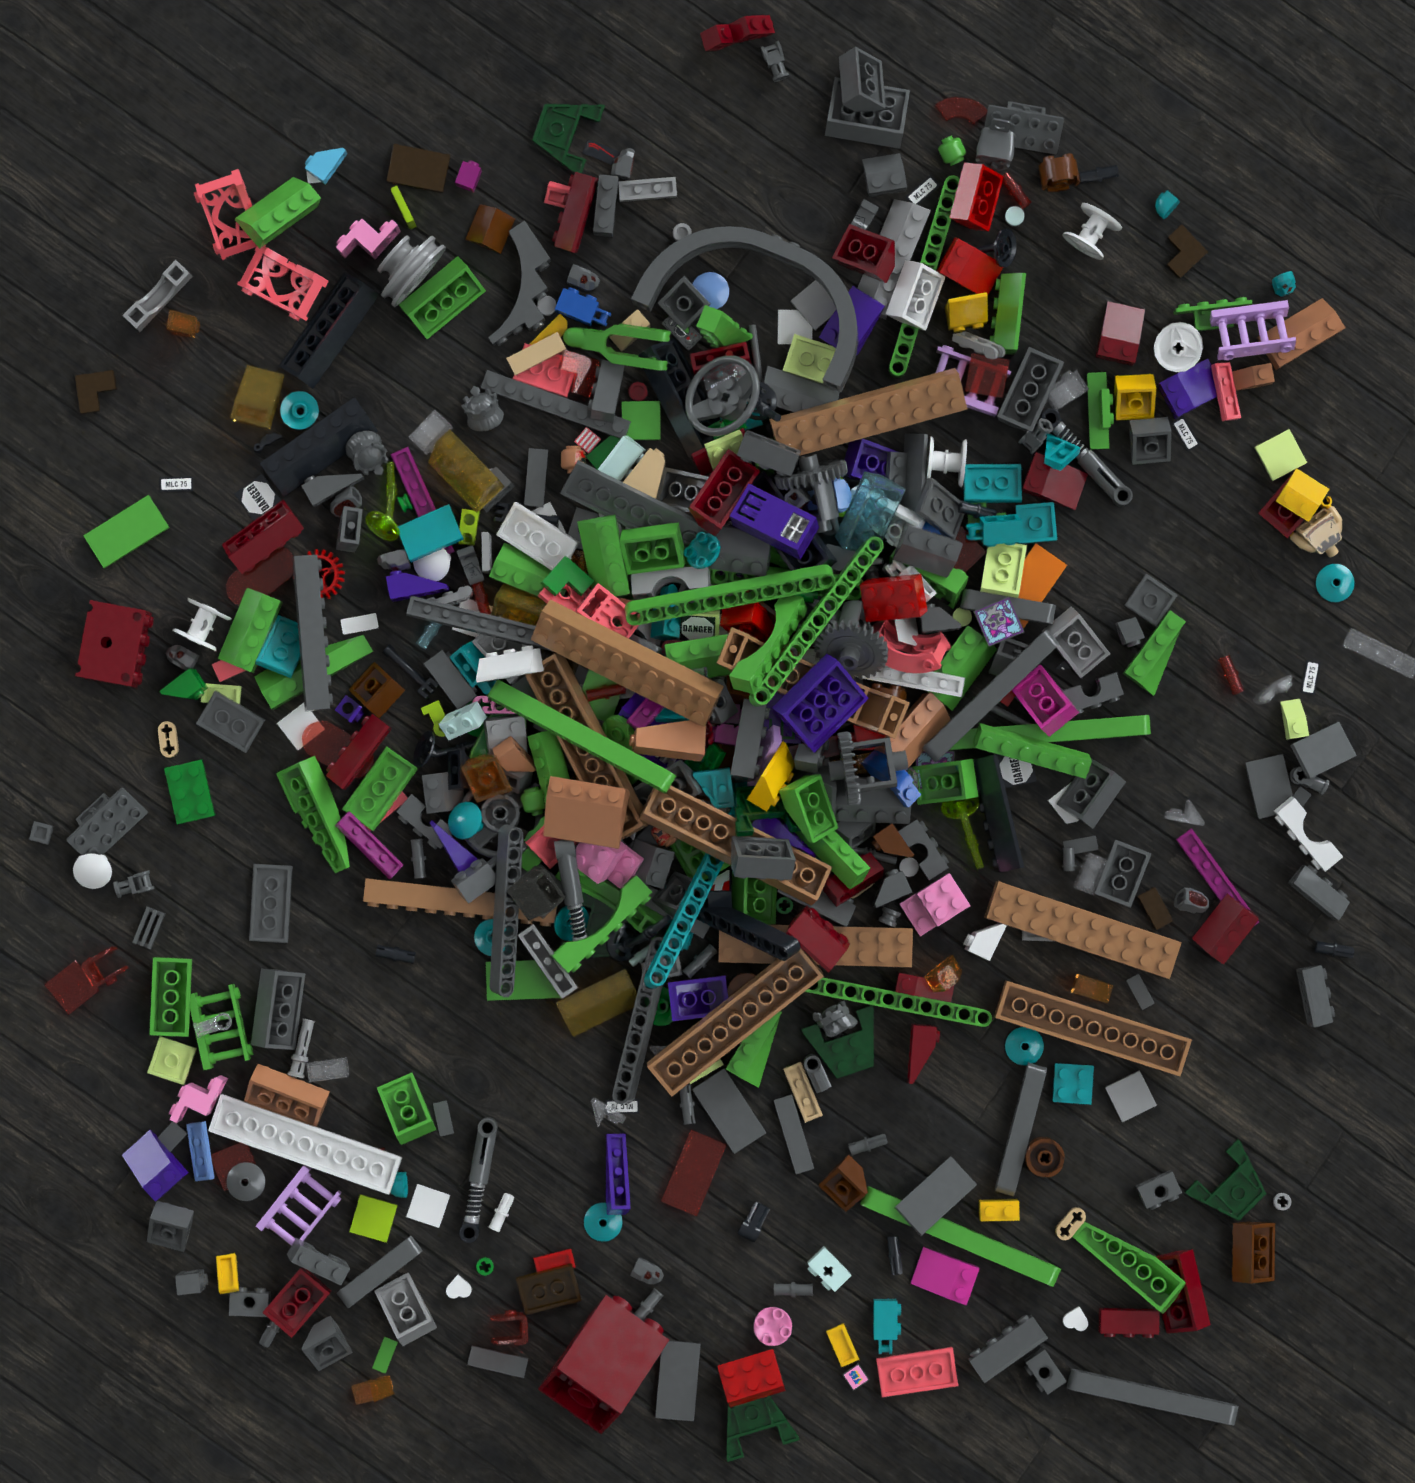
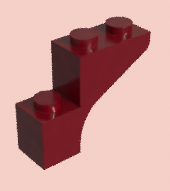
M770 15L744 16L730 24L714 25L701 32L700 35L705 51H718L735 43L770 36L775 31Z

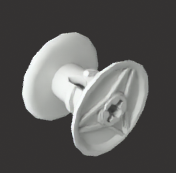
M1082 203L1081 208L1090 217L1089 220L1081 226L1082 231L1079 236L1071 232H1064L1062 236L1084 254L1102 260L1104 255L1095 246L1099 238L1102 239V233L1105 228L1120 231L1122 226L1101 209L1088 203Z
M1183 322L1171 323L1164 327L1156 337L1154 344L1155 357L1159 364L1173 372L1187 371L1194 367L1199 361L1203 350V341L1198 330L1192 325ZM1177 342H1179L1180 345L1184 347L1181 348L1180 352H1178L1177 348L1174 347L1176 346Z
M930 436L925 473L926 481L931 477L932 470L943 471V474L958 472V485L962 487L966 466L967 439L962 442L960 453L948 452L949 450H945V452L934 451V439Z
M188 598V602L199 607L194 619L191 618L190 621L193 622L187 633L176 628L172 631L187 637V639L216 651L215 646L205 642L209 631H213L212 625L217 616L225 620H231L232 618L212 607Z

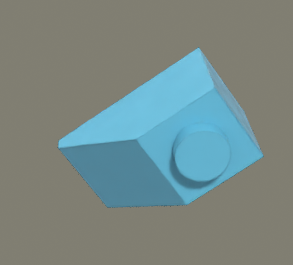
M344 148L316 152L314 156L310 155L306 160L305 169L326 185L348 153Z

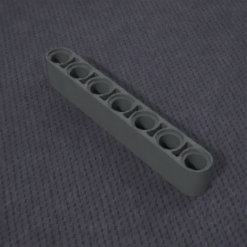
M1027 1063L995 1185V1192L1010 1196L1015 1195L1047 1067Z

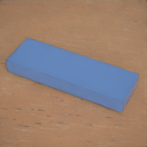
M206 1121L186 1124L195 1181L215 1179Z

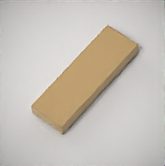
M558 332L506 359L515 376L565 351L566 347Z
M798 1062L784 1068L783 1070L805 1123L823 1116L802 1063Z

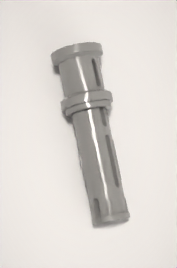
M303 1018L296 1052L291 1056L292 1065L287 1075L299 1078L305 1077L303 1073L305 1064L309 1060L306 1056L315 1023L313 1020Z

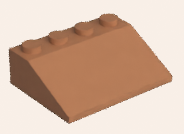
M550 776L546 796L543 836L619 849L630 792L624 788Z

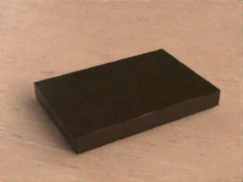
M394 144L387 182L443 193L451 156L449 154Z
M572 1263L516 1277L525 1315L582 1301Z

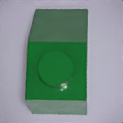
M189 668L161 689L160 693L197 700L205 694L204 691L208 687L196 669Z

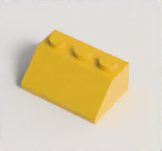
M782 741L747 799L766 812L771 805L775 807L780 799V796H778L779 790L786 787L785 782L789 784L794 776L792 770L795 767V763L784 741Z

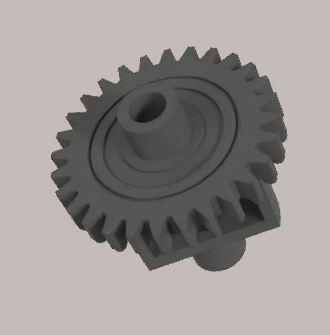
M816 453L802 455L798 459L799 467H795L791 476L784 477L779 474L774 476L776 486L781 490H788V488L793 490L794 486L797 489L801 488L806 491L814 490L811 501L814 505H817L818 509L809 511L808 505H806L801 510L817 518L819 525L817 533L832 530L831 519L839 517L832 481L835 480V476L837 479H840V477H844L847 474L846 461L831 459L819 462Z
M852 600L843 603L839 623L837 624L834 621L832 626L828 624L816 638L814 652H817L816 658H820L819 661L826 654L832 656L840 662L853 680L855 676L862 680L863 675L866 678H870V674L876 676L877 672H881L887 663L889 649L887 642L884 641V637L881 636L879 638V631L873 634L874 628L870 622H866L862 601Z
M850 732L837 733L840 760L828 762L831 781L843 780L849 806L861 803V794H859L861 792L897 787L895 771L908 770L905 750L892 752L890 737L853 742L851 741ZM884 746L890 780L875 783L874 776L866 778L867 784L860 785L855 780L859 776L854 775V772L858 769L853 768V764L857 761H852V757L855 756L852 750Z

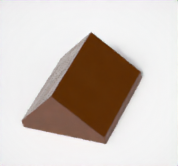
M480 204L465 240L501 254L515 218L497 208Z

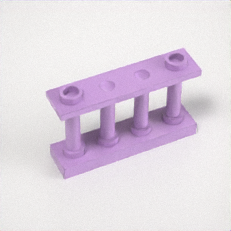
M1288 300L1211 310L1210 324L1211 327H1219L1223 346L1218 349V360H1231L1237 357L1274 352L1286 353L1294 350L1296 337L1288 338L1283 318L1287 317ZM1265 319H1276L1280 339H1268ZM1245 322H1257L1261 342L1249 343ZM1236 323L1238 324L1242 344L1230 346L1226 325Z
M946 345L938 346L936 353L942 355L936 373L945 370L949 357L960 361L957 367L960 381L967 363L977 366L970 392L964 396L967 408L995 417L999 407L995 406L996 403L994 401L1003 376L1009 377L1011 371L1007 370L1008 367L1002 364L995 366L954 352L952 347ZM988 370L996 373L987 400L982 402L977 400L978 397L976 395L984 371Z
M303 1165L256 1227L261 1231L264 1228H270L292 1246L295 1238L275 1223L273 1219L277 1212L279 1214L282 1213L304 1230L305 1233L300 1238V1240L304 1241L331 1206L335 1208L340 1202L341 1198L339 1195L342 1192L338 1190L333 1195L310 1177L309 1171L312 1168ZM301 1182L307 1183L329 1201L323 1210L298 1192L297 1186ZM289 1197L296 1199L317 1216L311 1225L307 1224L286 1207L287 1204L285 1202Z

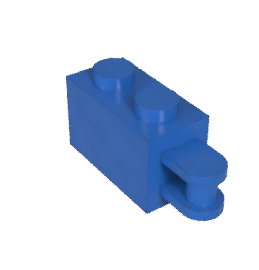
M571 287L568 290L563 288L555 307L556 313L588 326L595 322L606 327V321L608 317H611V313L599 308V302L596 301L597 298L587 294L584 297L579 294L578 290ZM596 312L601 314L599 319L594 318Z

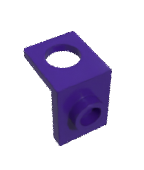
M345 695L335 711L354 724L355 721L358 723L363 717L364 713L362 711L365 708ZM345 703L353 705L352 713L346 714L343 712L342 707Z

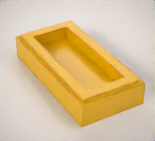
M236 1254L216 1256L219 1293L225 1294L239 1291Z
M844 1323L826 1331L841 1367L859 1360Z

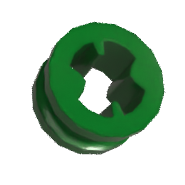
M406 493L403 497H397L404 513L407 509H413Z
M781 897L776 902V909L781 914H788L793 909V902L788 897ZM783 900H787V903H790V907L786 908V911H782V908H779V903H782Z
M484 1257L479 1259L476 1268L479 1274L486 1276L491 1274L494 1265L491 1259ZM483 1261L491 1265V1268L488 1267L489 1271L487 1272L479 1267V1265L482 1266L481 1262Z

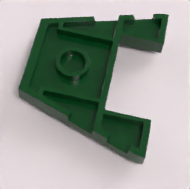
M545 104L532 141L573 173H582L586 159L569 154L568 151L580 117L600 123L605 105Z
M755 786L736 788V837L753 835L754 828L750 820L781 817L784 818L790 832H801L786 811L781 796L775 807L771 805L766 812L747 800Z
M582 892L584 900L582 905L591 908L585 931L587 936H590L606 924L614 910L600 900ZM619 931L616 933V935H615V937H614V939H613V943H615V939H616L617 935L619 934ZM606 942L602 946L598 944L594 948L595 953L593 957L610 956L607 951Z
M873 1005L856 1010L862 1028L860 1031L824 1042L817 1024L801 1029L836 1078L874 1066Z
M1237 1139L1225 1152L1239 1166L1212 1193L1198 1180L1185 1193L1240 1221L1266 1195V1192L1240 1140Z
M771 1396L731 1408L728 1404L727 1462L744 1457L739 1437L777 1426L783 1445L800 1440L798 1434Z

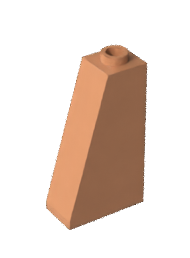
M691 720L637 728L634 734L630 735L629 746H632V751L637 754L701 761L705 755L706 725L703 727Z

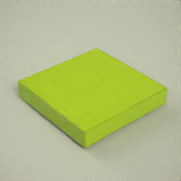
M398 186L391 188V192L409 229L417 227Z
M360 1194L350 1232L387 1243L398 1205Z

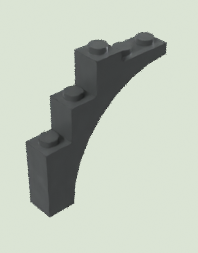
M525 220L509 231L520 256L522 270L521 289L510 316L497 331L488 337L493 346H501L508 341V336L511 334L515 336L523 331V326L525 325L529 331L532 329L536 331L544 325L545 318L533 301H539L547 296L548 288L537 271L542 272L550 266L551 259Z

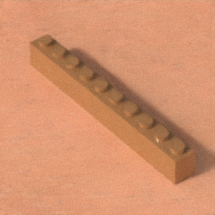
M369 878L365 880L363 902H368L367 906L379 907L380 903L387 904V908L398 909V906H406V910L417 911V908H424L426 913H436L437 910H442L444 915L455 916L456 912L463 913V917L475 918V914L483 915L482 919H493L495 893L484 892L468 904L456 888ZM520 898L518 919H521L523 924H532V921H539L541 926L551 927V923H554L557 915L558 905L542 919Z

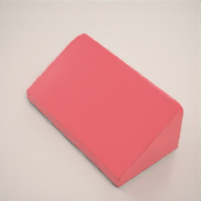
M550 181L544 203L565 208L566 205L563 204L565 194H569L571 186Z

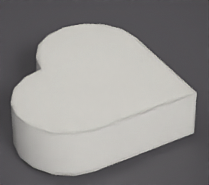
M459 1274L446 1289V1293L450 1298H457L458 1296L465 1298L472 1292L471 1285Z
M1078 1306L1064 1315L1063 1324L1067 1328L1075 1327L1076 1330L1083 1331L1088 1327V1320Z

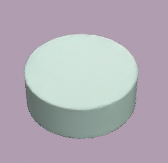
M1010 207L1005 213V221L1010 226H1019L1024 220V212L1020 207Z

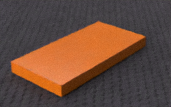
M1035 543L1024 560L1018 598L1042 602L1067 564ZM1020 620L1021 625L1024 628L1028 621Z

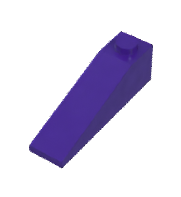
M431 820V827L458 872L465 871L472 862L478 860L477 857Z
M606 1134L607 1215H626L631 1209L626 1134Z

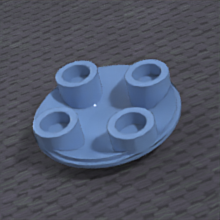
M707 272L699 275L694 280L693 285L711 303L710 307L718 309L727 302L729 286L724 277L714 272Z

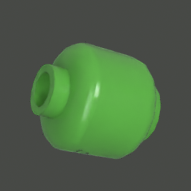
M951 135L941 140L943 144L938 147L944 163H950L952 166L964 160L963 156L966 155V150L960 138H953Z
M538 786L523 790L521 802L524 812L532 813V816L542 814L543 809L546 808L543 791Z

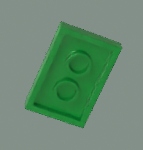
M203 760L164 768L177 824L215 816Z

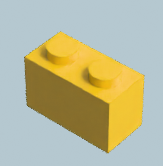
M979 1200V1220L1020 1221L1019 1200Z

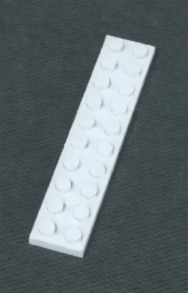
M220 1094L208 1130L388 1195L391 1192L402 1157L224 1094Z

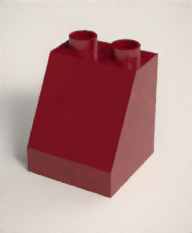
M607 1295L604 1296L538 1388L539 1391L600 1434L621 1415L669 1341L668 1338L662 1335L664 1330L660 1324L649 1318H645L643 1321L631 1313L632 1306L619 1296H613L612 1299Z

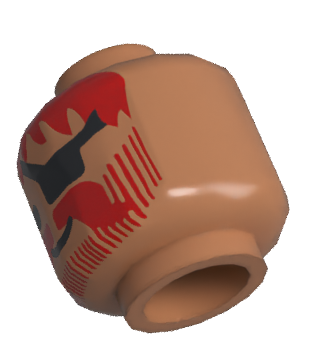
M566 446V449L561 451V467L567 470L568 474L572 472L578 460L586 464V452L581 449V446Z
M656 827L651 830V835L659 846L665 845L667 848L678 840L676 837Z

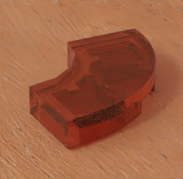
M951 97L935 104V107L946 121L961 117L975 124L988 111L982 104L970 98Z

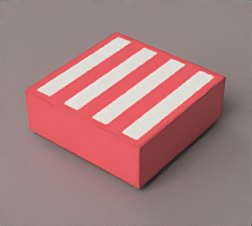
M586 427L574 442L589 454L601 439Z

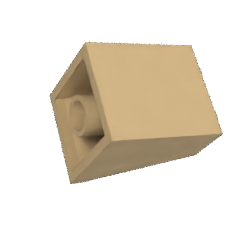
M649 448L623 483L657 499L663 470L666 465L665 455L657 448L655 450Z

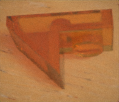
M390 1375L351 1386L356 1405L369 1401L375 1402L394 1394Z

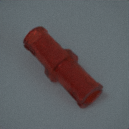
M1009 172L1002 175L1004 176L1002 183L1009 191L1008 195L1015 199L1022 210L1029 206L1032 202L1022 191V186L1015 182Z
M482 581L473 584L472 589L475 596L473 599L477 603L479 612L492 615L487 600L489 596L488 593H485Z
M1227 655L1218 660L1225 673L1224 678L1225 680L1227 679L1232 694L1235 695L1244 691V688L1238 677L1239 672L1235 670L1230 658L1231 656Z
M618 683L608 686L604 684L602 687L586 690L588 702L603 698L607 700L612 696L626 694V687Z

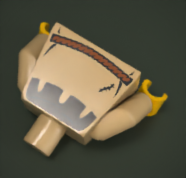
M1327 496L1326 500L1329 504L1325 505L1322 501L1320 504L1322 510L1315 514L1309 522L1306 521L1295 529L1296 532L1290 535V539L1305 551L1310 553L1317 552L1319 554L1326 552L1328 557H1333L1339 552L1335 544L1342 539L1340 534L1342 532V517L1336 508L1331 506V497Z

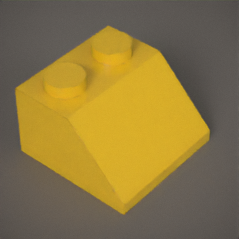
M1154 374L1115 376L1116 420L1154 418L1156 399Z
M1296 468L1277 497L1276 502L1309 522L1329 489Z

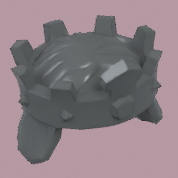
M473 386L470 390L473 396L470 398L465 396L463 399L465 405H461L465 410L464 413L468 416V426L470 429L479 432L492 430L499 426L504 417V412L498 405L496 393L492 394L491 390L487 388L485 393H479V387Z
M362 431L352 435L346 444V455L354 462L353 465L356 471L361 470L364 475H368L369 471H374L376 475L383 474L384 469L381 465L383 462H388L386 452L388 451L381 444L380 436L372 431Z
M845 1000L837 1005L828 1007L822 1013H813V1020L817 1022V1026L824 1029L828 1037H834L846 1029L854 1027L858 1022L849 1014L850 1011L846 1006Z

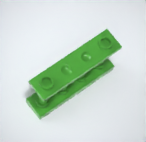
M235 984L228 985L230 991L201 997L198 996L197 992L191 994L190 1011L203 1070L214 1068L213 1064L216 1061L244 1055L245 1061H247L253 1055L252 1045L247 1042L239 1006L240 990L238 987L235 988ZM232 999L234 1010L208 1016L202 1015L200 1007H203V1005ZM236 1017L238 1029L212 1035L206 1034L205 1026L208 1023ZM240 1036L242 1048L215 1054L213 1052L210 1053L209 1045L212 1042Z

